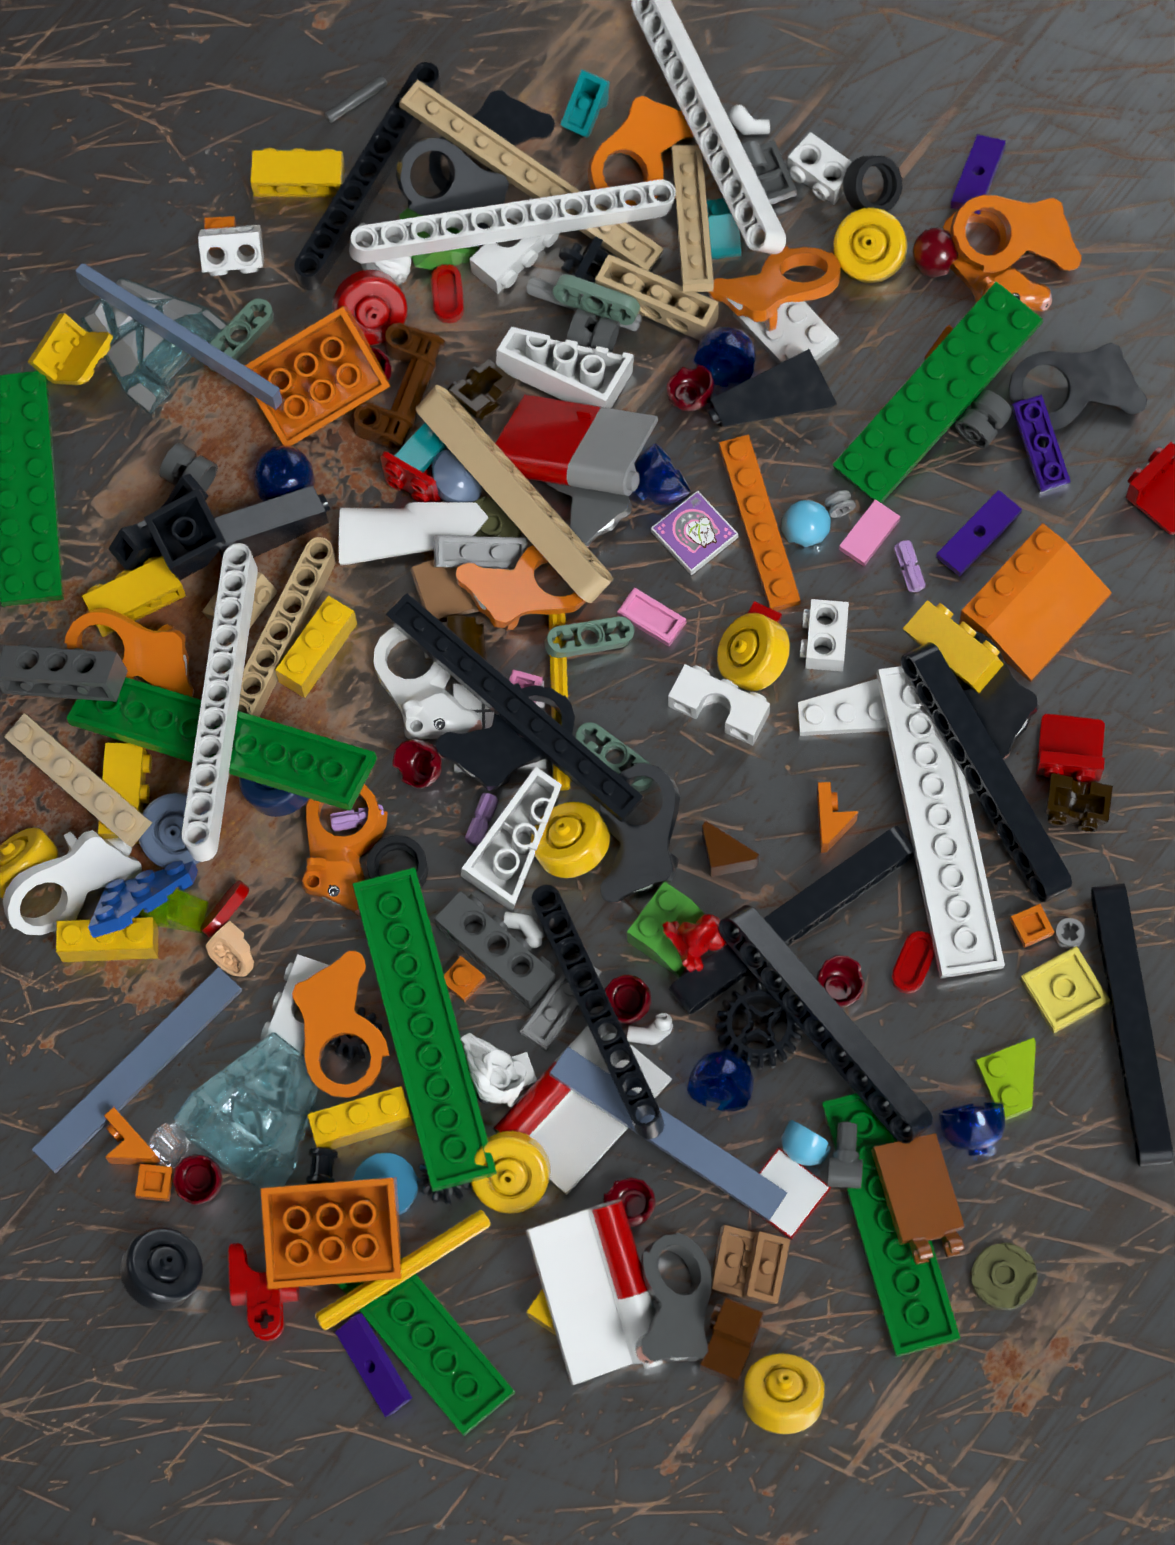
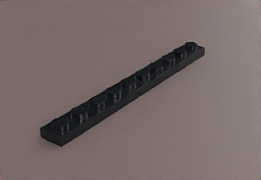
M408 593L385 614L387 621L621 823L643 801V795Z

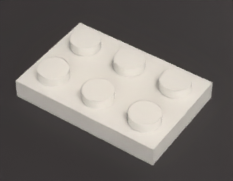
M805 301L781 304L778 309L777 327L772 331L767 330L764 322H755L749 317L737 316L733 312V316L778 364L810 349L816 361L839 343L838 336Z

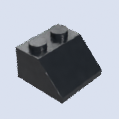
M199 488L144 517L169 570L179 581L206 567L226 543Z

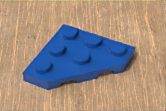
M175 861L167 865L165 869L156 872L146 870L139 873L133 879L127 881L117 879L108 883L88 926L92 938L124 929L133 923L132 918L136 917L142 909L145 913H149L168 901L167 896L172 894L177 887L180 890H185L193 885L198 873L195 863L192 861L184 864L183 861Z

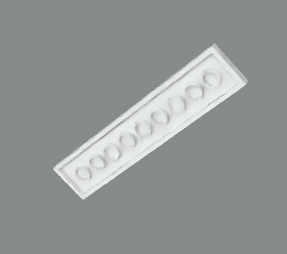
M902 666L878 669L876 674L911 842L915 850L914 856L940 978L1003 969L1005 963L965 776L905 675Z

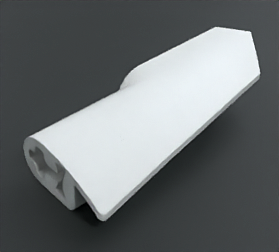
M415 502L405 505L404 508H340L339 564L344 566L434 550V536L474 537L488 520V516L477 503Z

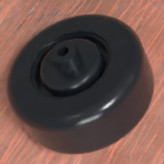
M156 1227L139 1234L128 1246L121 1259L120 1275L124 1288L136 1302L154 1310H169L183 1304L197 1289L203 1275V1262L198 1248L185 1234L172 1228Z

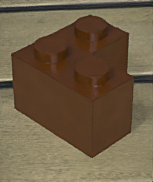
M727 1297L722 1306L716 1304L709 1321V1328L713 1330V1335L710 1342H707V1354L704 1358L699 1359L702 1361L700 1370L738 1385L762 1325L763 1312Z

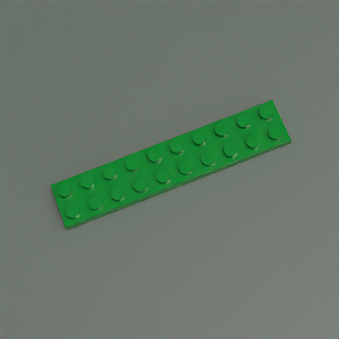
M125 677L117 702L77 699L66 719L71 726L192 762L201 700ZM238 711L229 774L351 811L377 760L375 752ZM217 753L210 755L208 758L215 756Z
M414 867L353 883L432 1191L436 1192L491 1177L497 1174L491 1153L484 1152L488 1166L475 1163L476 1153L482 1146L484 1150L488 1139L416 869Z

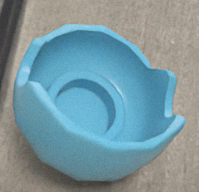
M800 500L794 503L781 518V531L789 543L795 542L804 547L813 546L821 543L830 532L831 518L829 512L824 506L813 500Z
M793 1120L789 1121L781 1138L785 1153L792 1161L800 1165L814 1166L822 1164L831 1150L830 1146L827 1148L828 1142L824 1138Z

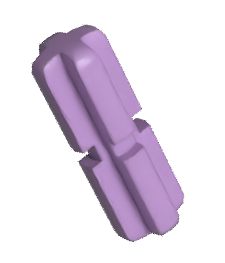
M910 540L900 541L894 546L900 568L904 567L902 574L907 589L910 593L919 592L925 588L926 584L920 566L915 564L918 563L912 542Z
M483 793L474 813L475 818H472L465 835V841L468 844L478 847L485 837L489 827L487 822L491 821L498 804L496 796L490 793Z
M379 805V809L382 810L381 815H384V809L382 805ZM368 807L358 808L359 812H354L353 809L351 811L332 813L330 821L333 831L357 828V824H361L363 827L368 817Z

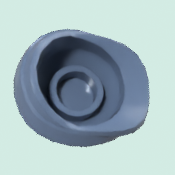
M443 450L434 457L432 464L433 479L437 484L438 495L444 502L472 503L481 496L482 486L450 450Z

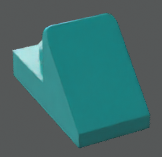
M582 69L560 125L584 137H589L600 109L608 105L610 81Z
M725 199L706 200L712 260L742 256L740 230Z

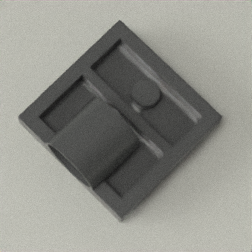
M775 140L759 145L757 141H748L742 144L771 204L797 195V189Z

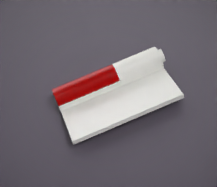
M587 1025L568 1047L609 1073ZM609 1033L602 1040H611L616 1034ZM630 1044L653 1096L656 1098L672 1079ZM561 1054L493 1127V1130L496 1134L505 1131L521 1132L539 1142L546 1151L550 1161L551 1172L549 1180L567 1195L628 1127L549 1075L562 1056ZM619 1061L615 1065V1067H624L628 1064L629 1061ZM636 1087L632 1089L639 1093L642 1088Z
M622 1199L606 1202L526 1230L571 1385L630 1364H643L644 1368H650L663 1363L662 1360L651 1364L644 1363L636 1355V1342L648 1331L655 1315V1310L650 1292L643 1281L640 1258Z

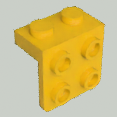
M59 313L27 362L38 372L45 375L53 384L81 385L91 379L94 374V367L110 350L113 336L109 332H86L67 314Z

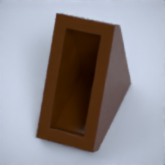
M705 820L702 825V838L711 877L751 870L757 867L759 864V854Z

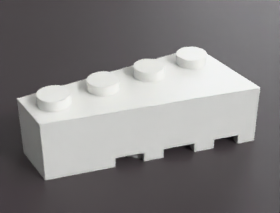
M511 327L497 349L496 365L508 375L563 401L612 408L632 375L634 354L623 352V355L608 352L607 348L596 346V349L579 346L576 341L566 339V342L550 339V335Z
M537 767L534 768L462 867L460 875L511 912L514 910L535 857V851L562 784ZM535 825H540L538 831L534 827ZM531 833L534 835L532 843H530Z

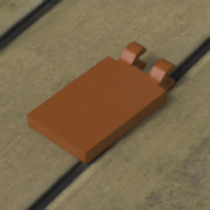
M936 1133L917 1137L908 1144L898 1141L874 1147L871 1152L899 1244H910L913 1260L916 1265L929 1262V1258L933 1257V1253L927 1241L939 1238L942 1240L946 1257L959 1255V1251L964 1250V1245L957 1231L962 1230L965 1225Z

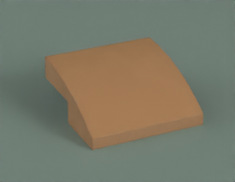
M433 559L411 568L422 606L442 623L447 622V616L480 612L470 593L457 584V568L434 567Z
M728 1225L721 1226L711 1272V1292L757 1302L778 1304L790 1239L761 1231L754 1233Z

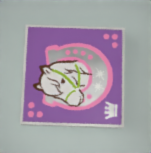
M696 491L651 527V533L690 575H693L738 538V533L699 491Z

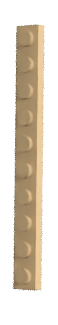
M417 80L400 101L402 109L495 173L506 176L508 182L533 199L581 192L421 81ZM600 204L595 205V207L601 211L607 210ZM567 209V210H566V212H567L568 214H570V215H578V214H579V213H578L576 210H574V209ZM627 223L580 230L591 239H594L595 236L602 239L601 246L623 261L646 271H650L664 248Z

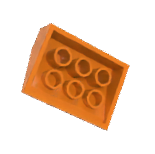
M342 306L245 365L280 389L282 403L277 410L255 397L285 449L391 387L364 333L349 308Z
M1042 523L961 610L959 624L963 621L974 631L990 638L1000 650L1005 662L1031 682L1107 600L1112 592L1064 539Z
M396 1177L261 1188L268 1289L402 1278Z

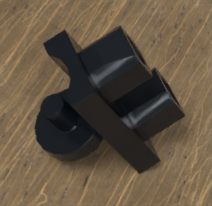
M595 236L592 242L587 244L582 255L580 254L582 246L578 243H574L572 249L562 248L559 252V258L564 262L561 269L569 273L571 267H575L571 273L572 276L595 283L596 276L587 272L591 265L600 271L610 253L600 247L603 240Z

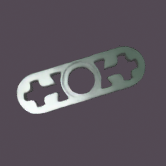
M565 274L560 276L553 288V295L560 303L595 313L599 317H607L619 321L622 325L634 323L640 311L639 302L632 296L572 275ZM590 296L599 298L603 303L600 304L593 301Z
M264 299L250 301L210 344L237 361L272 324L274 315L270 303ZM264 310L265 317H254L253 312L257 311L260 313ZM237 329H243L248 333L246 339L241 342L233 341L231 334ZM224 342H227L229 346L227 349Z
M621 616L557 626L549 631L544 641V647L547 653L555 658L623 648L628 645L634 636V626L629 619ZM616 626L620 631L626 632L622 638L618 634L609 633H612ZM585 630L593 631L597 635V643H585L582 640L581 633ZM574 633V640L566 642L563 648H560L558 643H553L556 636H559L561 641L570 640ZM605 634H609L608 637L606 638V642H605V641H604V639H605Z
M584 723L576 732V739L618 775L628 766L630 759L633 760L631 767L635 766V763L650 764L596 723ZM593 732L596 733V741L603 746L600 754L597 753L599 752L597 744L592 741L588 744L585 743V733L589 736ZM610 750H620L624 754L623 761L619 764L609 763L606 755ZM642 779L631 784V786L637 791H644L652 786L654 780Z

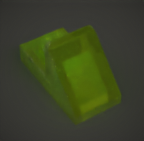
M176 889L167 896L168 901L149 913H145L143 909L139 913L138 918L153 917L159 927L202 934L200 927L206 918L209 903Z

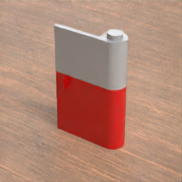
M524 394L495 444L526 479L629 496L639 485V474L636 472L634 463L657 424L658 418L654 415Z

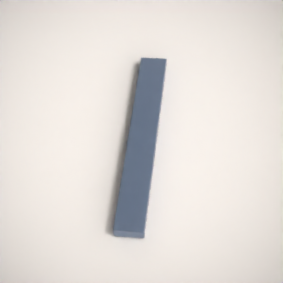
M81 263L75 272L80 285L275 410L282 403L279 387L85 263Z
M218 967L32 1148L33 1152L56 1174L108 1123L104 1115L113 1107L118 1112L125 1107L242 992L241 987Z
M567 1047L549 1075L637 1133L611 1075L570 1047ZM633 1089L628 1092V1095L638 1094ZM659 1107L665 1124L664 1130L656 1138L646 1140L767 1221H770L788 1192ZM646 1115L641 1119L640 1122L648 1123L652 1121L655 1116Z

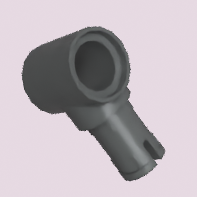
M840 1122L838 1124L836 1151L833 1152V1157H829L828 1187L861 1189L863 1159H859V1153L856 1152L857 1124Z

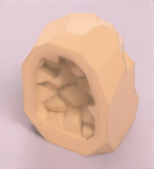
M231 921L227 922L205 945L209 957L222 970L233 976H247L254 966V960L250 954V945L244 939V933Z

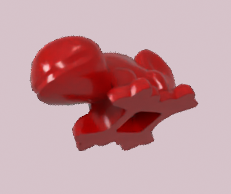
M705 914L696 923L683 922L679 924L677 921L662 924L664 934L675 945L683 966L690 972L695 969L699 972L703 969L704 965L701 955L708 950L717 951L727 944L719 932V922L721 919L715 915Z

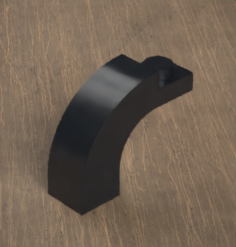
M191 474L181 476L170 496L160 508L197 488L201 490L205 500H207L209 495ZM145 520L121 528L108 548L125 570L139 568L143 566L146 560L155 556H162Z

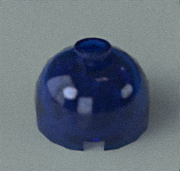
M722 326L712 329L702 337L694 356V364H700L707 368L712 374L715 385L728 387L729 384L727 382H738L739 385L751 379L756 365V349L750 337L743 331L733 327Z
M657 443L644 450L634 463L636 472L639 474V485L635 492L643 501L648 498L657 505H673L684 499L691 490L679 469L676 470L671 464V458Z
M283 445L270 448L258 458L253 470L254 487L263 502L310 486L314 487L315 484L312 464L306 455L295 447Z
M729 1050L715 1051L703 1055L694 1064L689 1076L687 1091L691 1098L701 1105L706 1106L707 1101L720 1104L716 1110L738 1111L745 1109L748 1106L749 1100H751L754 1076L749 1065L742 1058L735 1055L734 1052Z
M984 1102V1106H974V1103L948 1108L939 1113L940 1126L947 1142L956 1149L968 1150L969 1156L988 1153L987 1147L996 1144L1002 1138L1006 1126L1005 1110L1002 1102Z

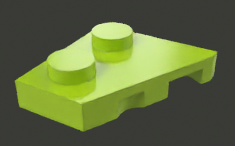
M1035 1038L984 1056L975 1062L1001 1122L1032 1109L1036 1050Z

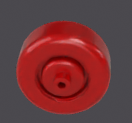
M362 270L351 274L341 282L333 297V312L342 306L348 307L370 346L385 343L387 329L395 323L404 324L406 321L407 301L404 293L391 276L381 271Z

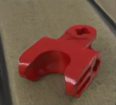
M231 1243L228 1247L232 1306L247 1305L248 1324L258 1339L262 1341L275 1340L284 1329L283 1302L299 1301V1287L268 1289L267 1272L253 1271L248 1266V1256L241 1243ZM269 1315L272 1321L268 1322V1328L263 1329L258 1322H263L264 1316Z

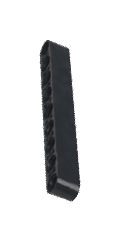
M422 62L413 69L294 263L296 277L303 289L315 290L323 284L349 242L352 231L360 224L397 164L401 152L408 146L422 122L400 107L402 98L417 80L423 81L425 79L432 81L423 84L440 94L439 70L433 63ZM396 126H402V127H403V128L400 129V130H393V129H392V128H394V127H396ZM384 149L389 150V151H388L387 153H385V154H379V153H377V152L380 151V150H384ZM367 173L374 174V176L370 178L363 177V175ZM352 197L360 198L355 202L348 201ZM337 221L345 222L340 226L333 225ZM322 245H330L326 250L318 249ZM307 269L315 270V272L311 274L303 273Z
M928 642L902 655L901 666L1035 898L1040 902H1046L1072 887V879L1069 871L939 648L934 643Z
M898 826L892 827L764 917V920L789 947L914 857L915 851L912 843ZM728 944L702 961L704 967L701 971L698 972L696 969L692 972L688 971L669 987L671 993L688 1015L697 1012L752 973Z
M1124 883L1091 887V901L1107 993L1110 999L1109 1005L1137 1163L1139 1167L1173 1163L1170 1130L1127 889Z
M552 885L539 886L532 894V904L633 1126L639 1136L645 1139L656 1138L664 1130L665 1124L647 1080L559 891ZM547 902H554V904L550 907H543V905ZM562 927L567 928V929H566L564 932H562V933H559V934H555V933H554V932H555L557 929H559V928H562ZM571 954H579L578 957L573 960H566V958ZM584 980H591L587 986H578ZM595 1007H604L599 1013H590ZM609 1033L616 1034L611 1040H602ZM619 1061H629L628 1064L624 1067H615V1065ZM632 1088H642L638 1094L628 1095ZM646 1115L655 1116L653 1120L648 1123L640 1122L641 1119Z
M743 905L720 920L719 932L722 938L894 1138L901 1143L908 1144L932 1126L933 1117L926 1105L757 910L752 906Z

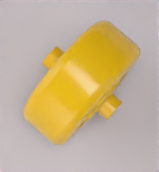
M863 208L852 212L839 224L834 235L833 249L842 270L848 276L860 282L877 283L890 278L900 269L907 253V238L901 224L892 214L878 208Z
M748 613L740 616L727 627L718 645L717 665L724 679L732 681L733 684L747 691H758L770 686L781 675L788 661L790 650L788 634L780 623L762 614Z
M583 802L559 804L553 807L535 851V857L542 868L553 876L573 878L583 875L596 867L604 858L610 843L609 830L598 811L592 806ZM535 825V826H534V827L537 829V831H538L540 825ZM532 833L530 843H532L534 840V835Z
M28 828L22 830L0 845V898H4L7 887L19 873L35 865L58 858L57 846L42 829Z
M505 1131L489 1137L484 1150L482 1146L476 1153L475 1163L488 1166L484 1152L491 1153L497 1174L471 1182L476 1196L487 1207L501 1213L513 1214L530 1209L543 1197L549 1183L551 1168L546 1151L534 1138L521 1132Z
M771 1354L756 1361L746 1373L742 1396L743 1406L749 1418L764 1430L777 1434L797 1433L807 1429L818 1419L822 1411L825 1387L821 1374L809 1361L793 1354Z

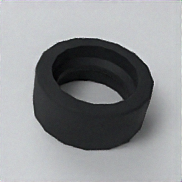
M861 156L853 160L843 178V191L846 200L855 210L878 208L888 211L892 209L898 202L902 192V176L899 168L893 160L885 156ZM871 166L877 167L883 178V190L876 202H869L864 196L862 189L864 174Z
M393 835L383 838L373 846L368 854L366 864L369 879L381 876L378 868L380 860L385 854L394 850H404L415 859L416 873L420 888H422L427 880L428 865L425 852L418 842L407 836Z

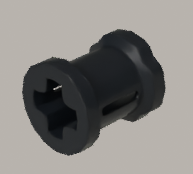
M326 1148L309 1149L311 1166L310 1175L307 1176L306 1183L335 1182V1179L332 1177L334 1159L338 1158V1152Z

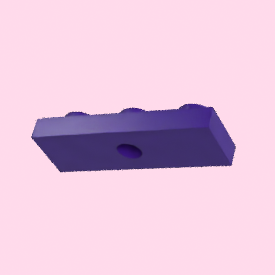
M977 134L951 199V208L959 210L963 204L972 198L988 195L1006 148L1005 140ZM976 211L974 213L980 215L981 211Z
M1042 394L1013 403L1011 407L1039 492L1069 484L1071 481ZM1038 438H1041L1046 442L1045 448H1042L1037 444Z
M998 490L937 552L936 558L960 577L1021 514L1022 508ZM980 532L984 536L978 537L974 533Z
M362 1313L354 1315L335 1333L385 1417H388L409 1402L412 1396Z

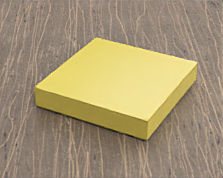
M1077 946L1020 977V980L1053 1034L1110 1002V999Z

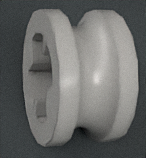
M848 490L834 493L824 501L825 506L830 508V517H841L854 510L856 504L853 500H849L851 493Z
M1063 919L1055 930V941L1058 946L1066 950H1070L1075 946L1079 947L1084 938L1085 930L1082 923L1077 919ZM1068 927L1069 931L1071 928H1074L1077 931L1074 936L1076 940L1071 941L1070 937L1068 940H1065L1062 937L1064 934L1063 928Z

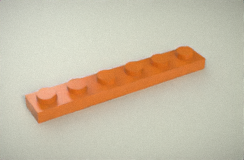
M749 434L719 442V449L768 606L775 611L800 605L801 599Z

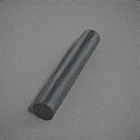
M380 75L324 113L326 119L330 123L334 122L386 87L388 84L385 78Z

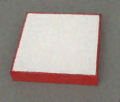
M778 1148L759 1174L788 1193L770 1221H767L760 1215L758 1216L791 1241L829 1193L831 1187H828L824 1181L803 1165L792 1161L782 1149Z

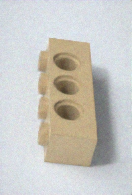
M610 254L607 256L595 279V284L635 298L640 304V315L704 343L718 320L719 302L697 292H683L681 285Z

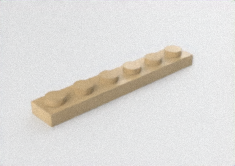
M699 145L672 146L671 158L673 182L676 190L675 206L682 291L710 292L714 288L702 151Z
M24 713L5 735V738L130 847L135 845L152 824L149 819L27 714Z

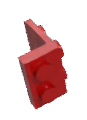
M1171 441L1164 449L1158 447L1148 459L1150 463L1143 470L1139 467L1132 473L1127 481L1129 487L1125 498L1168 534L1173 535L1175 534V444Z
M383 452L381 462L385 481L389 486L398 491H401V489L412 494L411 496L416 502L442 501L438 495L436 481L433 479L432 464L423 473L389 452Z
M1056 714L1043 715L1040 727L1036 775H1044L1050 778L1051 773L1073 777V779L1082 782H1100L1105 764V757H1102L1105 731L1104 721L1101 719Z

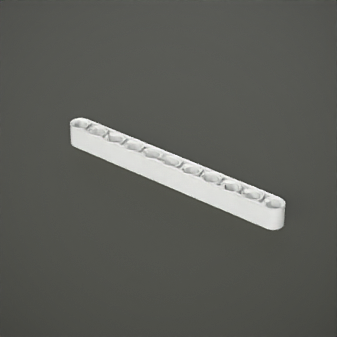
M632 0V9L747 246L751 250L768 254L780 253L786 244L785 232L671 0Z
M654 180L362 225L352 231L349 253L355 261L369 263L666 216L670 212L676 196V190L669 181ZM661 195L665 197L667 201L660 202L656 200L654 196ZM625 200H633L637 203V206L627 205ZM595 205H605L608 210L601 211ZM567 209H574V210H576L579 214H578V215H570V214H568V213L566 212V210H567ZM536 214H546L549 219L541 220ZM515 218L520 223L516 225L510 224L506 219ZM480 222L486 223L490 228L481 229L476 224ZM455 227L460 230V233L452 234L447 231V228ZM426 232L431 237L421 238L417 233ZM395 236L399 238L401 241L398 243H391L387 240V238ZM360 241H366L371 246L367 248H362L358 246L356 243Z
M241 543L232 544L223 554L182 828V840L192 858L200 862L212 859L218 850L258 568L250 549ZM217 753L215 756L208 758L210 755ZM212 782L210 785L204 786L206 783ZM208 810L207 813L200 815L201 812ZM200 839H204L203 842L195 844Z

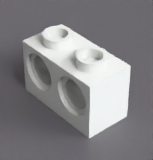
M810 132L788 156L787 169L794 181L798 183L803 182L812 189L816 197L821 200H827L834 205L844 194L843 178L848 166L852 162ZM804 160H812V161H814L815 163H813V164H805V163H803L802 161H804ZM835 177L838 180L831 182L826 180V178Z
M260 225L200 230L198 241L202 272H210V275L218 276L227 274L228 270L240 269L241 273H252L258 271V268L263 267L264 255ZM243 244H248L254 248L255 253L251 256H244L239 252L238 248ZM212 247H219L224 251L225 255L222 258L216 259L209 254L208 250Z
M811 599L810 610L804 609L802 628H808V639H801L800 657L806 658L805 669L843 672L849 602ZM822 616L830 617L833 620V622L828 625H823L819 623L817 619ZM824 645L831 651L827 654H819L815 651V648Z

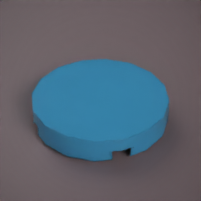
M377 1153L365 1159L357 1168L353 1180L396 1177L399 1215L405 1213L411 1207L410 1205L414 1202L418 1193L417 1176L412 1165L403 1157L393 1153Z

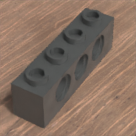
M4 645L0 655V689L4 694L117 702L128 672L118 653L110 650L86 651L81 648L71 650L58 649L51 646L40 648L27 645Z
M460 891L434 918L436 927L531 1010L556 981L554 966L542 956L539 959L530 952L531 946L522 937L517 936L514 938L506 931L508 926L498 916L493 915L491 918L483 911L484 905L474 895L470 894L467 897ZM474 921L483 925L481 930L476 933H470L465 929L470 922ZM501 942L506 945V949L500 954H494L489 951L493 943ZM525 963L530 969L526 974L518 975L512 971L513 967L516 964Z

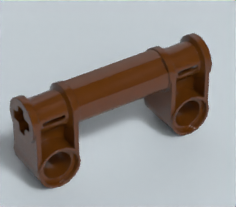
M395 323L387 329L385 337L386 353L392 359L407 363L408 367L391 410L374 405L373 403H363L356 408L354 412V431L358 437L380 444L393 451H399L404 446L407 432L413 427L418 414L416 407L423 400L437 364L435 361L439 350L445 346V340L442 337L403 323ZM395 338H402L406 341V343L403 345H396L392 342V340ZM369 417L372 418L375 421V423H373L372 425H364L360 422V420Z

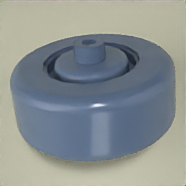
M187 793L163 795L152 801L142 813L152 824L139 838L140 846L145 855L160 867L165 868L175 861H183L184 864L193 861L195 865L200 863V861L192 858L182 840ZM208 810L201 812L200 815L207 813ZM200 839L195 844L203 842L204 839Z

